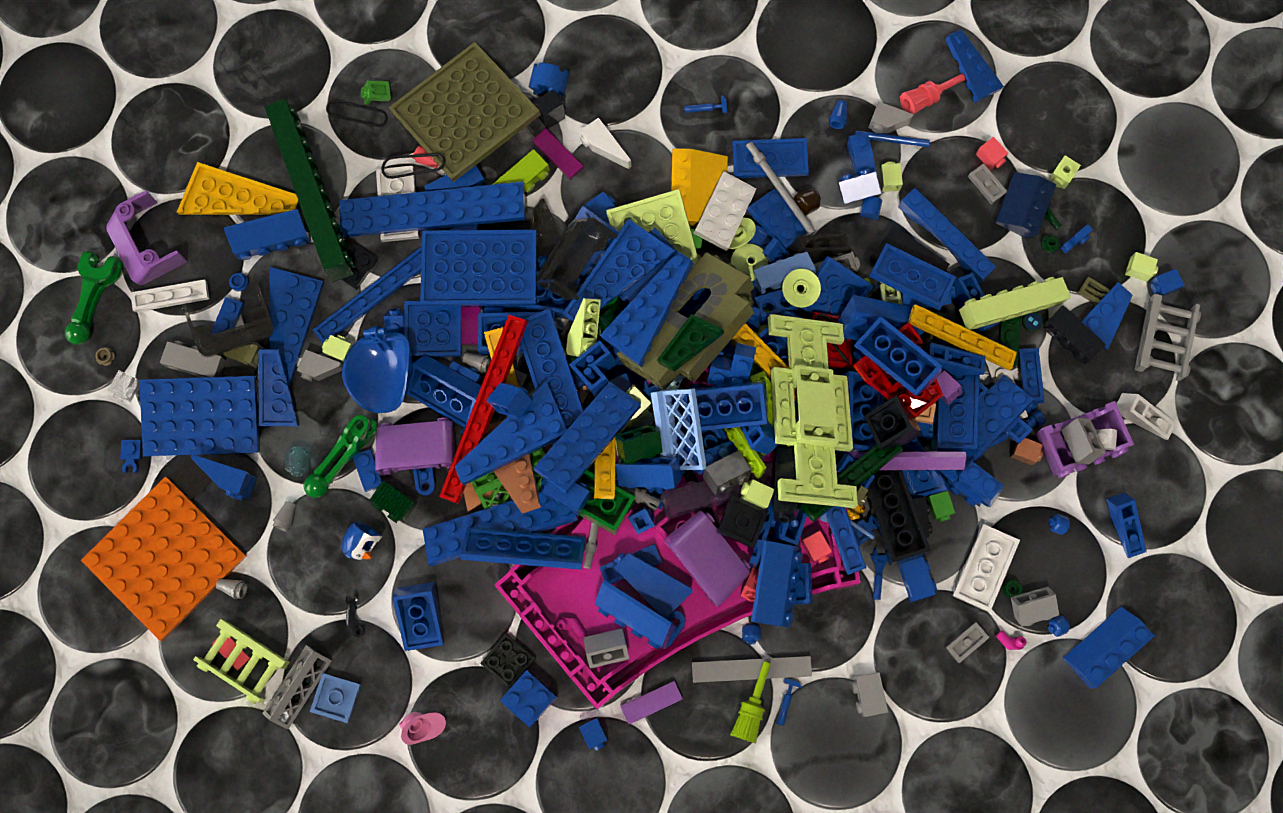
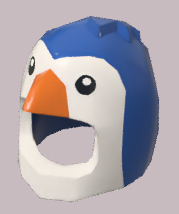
M355 521L347 529L342 540L341 549L349 559L368 560L372 558L371 551L383 536L370 526Z

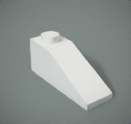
M599 118L580 130V140L585 147L589 146L593 152L628 169L631 167L630 158Z
M1122 393L1116 404L1121 416L1165 440L1169 439L1176 425L1173 420L1139 394Z

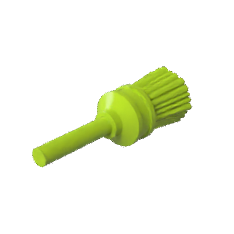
M763 661L753 696L749 698V701L741 702L742 706L738 712L740 715L730 734L731 736L756 744L760 720H763L762 716L765 712V709L761 706L762 701L760 697L771 663Z

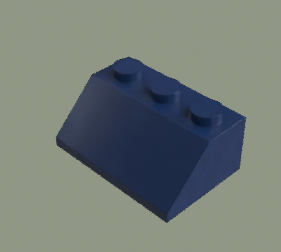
M1015 172L995 223L1025 239L1038 235L1056 184L1041 176Z

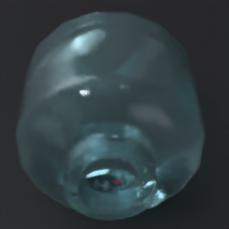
M292 447L285 453V470L295 477L302 476L303 473L308 472L310 469V453L303 447Z

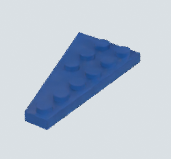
M628 219L562 314L574 322L583 298L601 300L600 309H602L676 251Z
M678 251L602 332L601 338L642 368L645 362L644 358L647 352H650L651 344L655 336L659 334L671 310L670 306L673 300H676L677 292L681 284L685 282L693 266L692 260Z
M270 267V349L280 350L290 389L324 282Z
M547 381L530 396L533 402L519 419L508 416L455 466L461 484L466 485L559 440L568 428Z

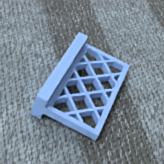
M695 388L664 389L652 392L651 398L656 428L660 431L663 453H660V457H678L679 459L680 454L685 459L683 465H680L679 461L680 470L707 469ZM685 394H689V404L683 400ZM671 395L676 399L674 405H672ZM679 405L685 409L683 415L677 410ZM688 414L692 417V424L686 420ZM674 415L679 419L677 425H675ZM682 425L688 429L686 435L680 430ZM691 434L695 437V444L689 440ZM677 435L682 439L680 445L677 443ZM685 444L691 449L689 455L683 450ZM694 454L698 457L699 465L692 460Z

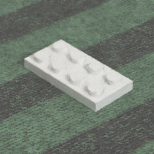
M414 167L384 168V172L388 176L412 173L414 172ZM376 169L378 196L416 193L415 175L388 179L384 177L381 169ZM419 230L380 234L381 241L419 239Z
M724 171L693 234L727 251L756 188Z
M982 524L952 596L990 612L1020 540Z

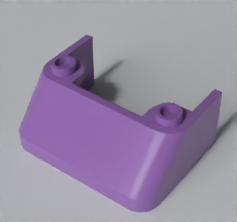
M147 190L120 203L106 226L107 232L131 280L138 285H144L187 263V260L177 250L162 258H159L158 254L150 249L140 253L125 222L131 220L134 215L157 204L156 199Z

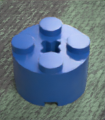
M535 63L529 88L533 90V94L541 97L554 90L556 94H560L563 97L570 73L565 69L564 72L559 71L560 67L553 64L539 63V66H537Z

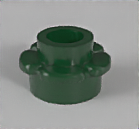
M1046 235L1041 242L1042 249L1047 253L1055 252L1060 247L1059 239L1054 235Z
M1015 579L1008 580V582L1003 584L1005 596L1011 598L1020 595L1022 585Z

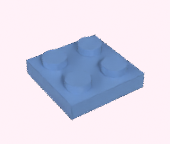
M322 673L310 712L349 723L361 684Z

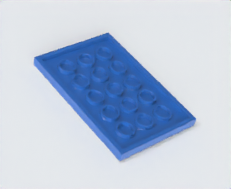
M537 230L422 231L421 306H536Z
M256 376L139 380L143 456L260 452Z

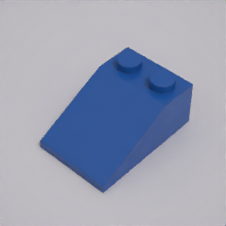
M196 455L191 456V459L217 486L226 491L225 495L240 501L243 498H250L257 477L240 469Z
M430 582L396 588L392 598L404 650L409 651L443 645V633L435 583Z

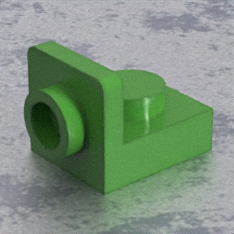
M367 80L364 87L361 88V97L364 98V104L369 105L371 101L389 102L391 99L389 82Z

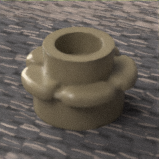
M101 348L96 352V361L100 365L108 366L114 360L115 354L110 348Z

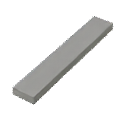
M811 656L692 662L693 683L758 679L763 661L771 663L766 679L812 676Z

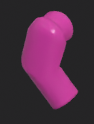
M562 617L557 621L556 625L559 630H571L577 639L586 634L575 618Z
M1003 630L996 635V638L1008 650H1021L1027 644L1024 637H1009Z

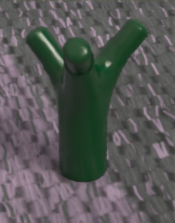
M1048 206L1044 219L1048 220L1054 229L1057 230L1062 225Z

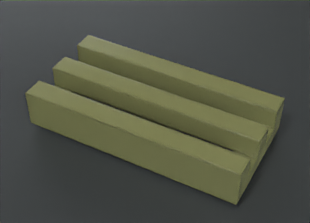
M1088 276L1077 294L1097 305L1100 301L1099 299H1102L1104 295L1089 287L1088 284L1105 294L1110 289Z

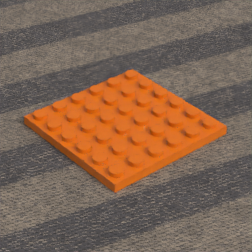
M165 476L81 561L159 641H163L216 588L217 581L220 578L225 579L247 556Z

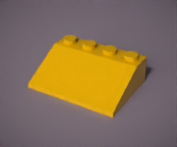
M672 149L671 191L680 190L690 227L696 228L724 171L727 173L728 156L694 149Z

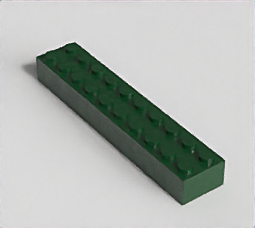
M286 99L264 106L325 273L333 283L353 275L352 268L355 265L352 258L348 255V246L341 236V228L335 220L337 217L334 209L329 204L331 202L329 195L324 190L323 186L325 184L321 175L318 174L317 170L319 168L311 155L313 152L309 143L307 144V136L300 125L301 120L292 104H288Z

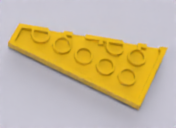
M197 162L177 213L179 215H275L298 209L299 201L294 193Z

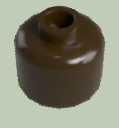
M806 188L797 193L793 200L803 214L807 216L820 208L821 196L817 191Z

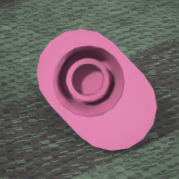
M411 712L399 723L402 729L401 739L408 745L433 739L444 730L446 725L445 717L437 712L427 714Z

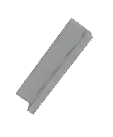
M306 645L262 714L268 720L289 729L321 679L322 673L330 665L331 660ZM316 659L323 660L324 662L321 667L314 670L313 664ZM311 676V683L303 687L302 681L304 678ZM300 693L301 698L298 703L292 704L291 699L293 695ZM289 711L290 716L286 722L279 720L283 712Z

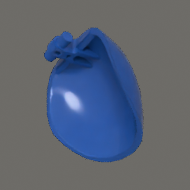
M370 327V329L363 331L364 338L355 342L349 349L342 367V379L348 393L360 407L374 413H388L400 407L408 391L413 364L411 348L403 334L387 333L386 327Z

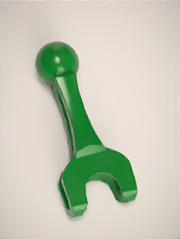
M91 251L82 253L77 265L78 272L83 278L81 295L77 308L71 318L72 322L65 328V337L70 343L81 345L88 341L90 337L89 327H91L96 305L106 287L114 284L120 277L123 263L119 257L110 256L106 259L103 266L97 268V255Z
M357 415L348 423L330 454L314 470V474L309 475L305 479L303 487L308 496L320 498L327 493L329 484L333 483L343 467L376 434L378 423L374 419ZM347 447L348 449L326 476H323L336 457Z

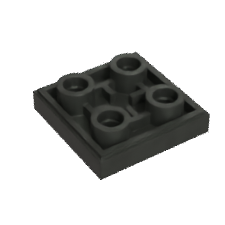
M505 633L480 664L510 689L536 658Z

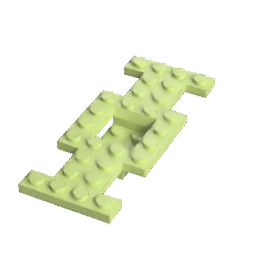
M770 314L768 317V333L772 336L787 337L789 369L778 367L771 369L775 443L794 445L796 480L780 478L777 481L778 500L855 508L858 505L856 486L837 484L835 450L850 452L853 449L847 376L833 375V370L828 368L827 343L841 345L844 342L843 324ZM794 388L797 389L799 421L797 423L795 418Z

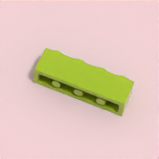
M533 149L492 185L523 182L524 191L530 192L534 188L535 183L539 180H544L548 176L550 171L549 165Z

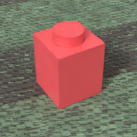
M992 137L979 148L976 155L991 171L995 167L1000 168L1006 162L1005 158L1008 152L995 137Z
M821 531L801 542L812 563L818 561L820 564L829 559L828 555L832 551Z

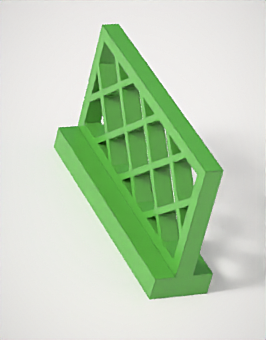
M543 448L531 453L533 469L545 456ZM534 471L535 476L540 477L538 483L536 484L538 492H541V481L543 477ZM494 472L472 481L474 490L484 509L490 508L492 503L500 505L509 502L507 499L510 495L505 488H501L502 483ZM489 491H493L490 497L482 495ZM498 492L505 493L503 499L495 498Z

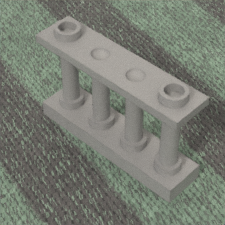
M1154 294L1148 301L1134 370L1143 372L1148 367L1154 366L1177 372L1176 381H1181L1190 373L1189 359L1196 324L1201 318L1200 305L1196 304L1188 311L1163 305V302H1161L1162 295ZM1164 312L1188 318L1186 329L1160 323V320H1158L1159 313ZM1161 330L1185 336L1183 347L1157 341L1154 338L1155 331ZM1157 348L1181 354L1179 365L1153 359L1150 356L1151 349Z

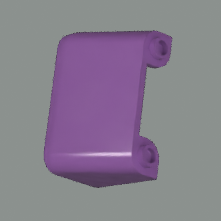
M438 418L434 422L402 425L382 423L376 429L375 471L381 476L390 475L391 470L396 473L400 470L432 467L437 469L447 467V469H450L456 454L454 422L449 421V418Z
M698 511L667 536L663 542L685 566L702 591L706 593L705 596L709 601L718 607L750 575L749 569L751 567L745 559L740 560L721 534L716 533L717 528L713 525L715 522L713 517L708 512L704 514L702 511Z

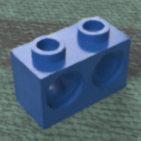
M782 289L754 297L753 307L761 309V325H768L769 315H780L782 310L797 314L798 307L791 304L788 307L781 305L782 303L789 304L783 296ZM768 308L771 312H765L763 309Z

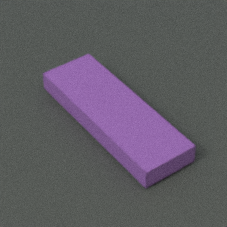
M675 681L620 707L629 725L682 700V696Z

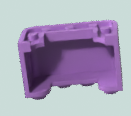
M1115 401L1106 404L1105 407L1094 409L1089 413L1065 422L1046 426L1035 433L1038 442L1043 444L1042 451L1053 476H1058L1059 479L1075 472L1074 469L1078 472L1088 468L1087 464H1076L1061 431L1076 418L1091 419L1095 430H1117L1116 450H1105L1106 453L1093 461L1094 465L1105 462V457L1111 456L1112 459L1128 452V448L1134 445Z

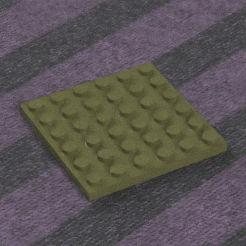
M475 42L389 107L390 112L428 154L440 153L445 157V165L442 170L453 183L541 115L539 109ZM430 156L439 167L442 165L443 160L440 156Z

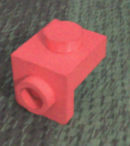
M752 568L741 594L742 597L751 602H754L759 573V570Z

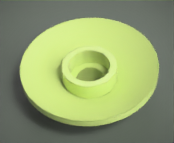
M742 219L728 249L740 248L753 238L756 225L751 219Z
M746 244L733 252L731 264L737 270L747 272L752 278L751 281H754L753 270L760 266L768 265V260L762 253L764 251L762 248L754 244ZM748 258H752L754 263L750 264Z
M796 269L785 277L782 284V292L789 304L803 308L816 302L821 292V285L818 277L810 270ZM798 285L803 286V292H798Z

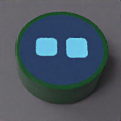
M1036 312L1026 314L1022 320L1024 329L1029 332H1036L1043 324L1042 317Z

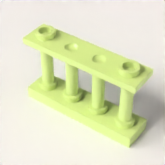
M220 619L216 626L221 629V634L204 659L195 656L193 660L198 663L197 667L205 672L211 671L246 694L245 698L251 703H263L265 699L259 696L272 674L279 668L286 669L290 662L228 621ZM232 636L237 639L235 642L237 645L222 667L218 669L211 662L226 639ZM249 647L253 650V655L235 680L227 672L243 648ZM264 657L269 660V666L254 689L250 690L243 683L259 659Z

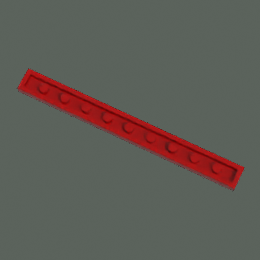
M508 315L439 497L457 504L460 503L466 485L461 484L455 466L485 437L495 411L486 400L500 383L505 384L528 324V321Z

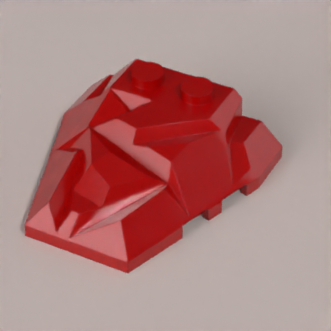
M909 322L898 329L921 348V344H923L922 339ZM866 355L853 365L862 379L889 400L896 395L899 396L915 418L943 396L937 378L926 390L915 396Z

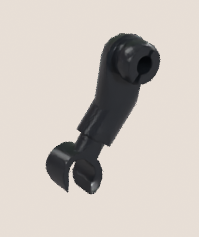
M354 594L355 602L353 603L348 602L347 596L345 598L348 604V609H346V625L353 636L358 638L364 635L365 629L356 618L355 603L357 602V596Z

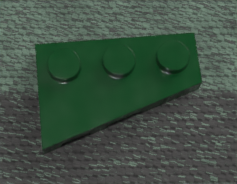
M691 314L658 357L657 361L660 365L675 372L722 336L724 331L722 328Z

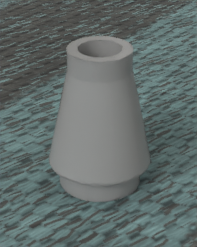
M468 352L464 354L463 363L478 370L480 373H487L491 358L488 355L471 354Z
M285 501L283 507L273 519V526L279 530L288 531V528H291L296 505Z
M220 578L217 581L216 589L223 591L234 599H242L247 593V584L241 580Z

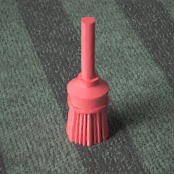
M960 74L941 84L928 81L925 84L919 85L916 89L902 93L899 96L902 109L914 115L924 107H929L933 103L939 102L942 91L966 80L964 74Z

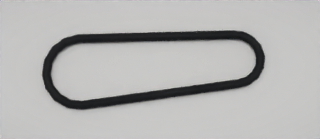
M440 153L391 156L384 160L381 171L384 177L388 179L439 171L445 165V157ZM440 156L443 160L442 165L435 169L388 176L384 172L386 162L391 159Z

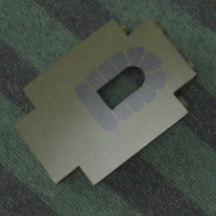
M706 252L697 264L691 268L685 282L681 284L677 292L678 296L676 300H673L670 306L671 310L659 334L655 336L650 352H647L644 358L645 362L642 368L620 351L617 353L618 358L623 365L662 390L667 389L679 374L695 382L754 314L751 307L754 305L751 298L752 294L750 293L754 288L751 276L745 271L737 270L731 263L726 264L717 255L712 256ZM708 288L711 290V295L694 316L722 328L724 334L675 372L660 365L657 361L658 357L688 319L678 313L679 310L697 290Z

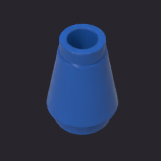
M837 101L829 117L832 128L842 129L847 124L846 101Z

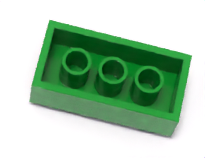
M586 470L576 483L581 482L588 486L591 496L579 516L616 536L635 503V496L615 486L614 499L594 498V474Z

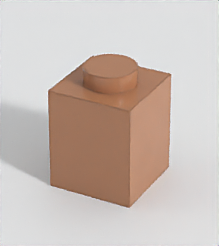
M1024 438L1020 444L1015 442L1010 457L1029 465H1034L1037 461L1040 462L1043 456V451L1041 450L1043 444Z

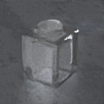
M119 370L108 391L113 393V398L121 402L124 399L131 402L139 388V380Z

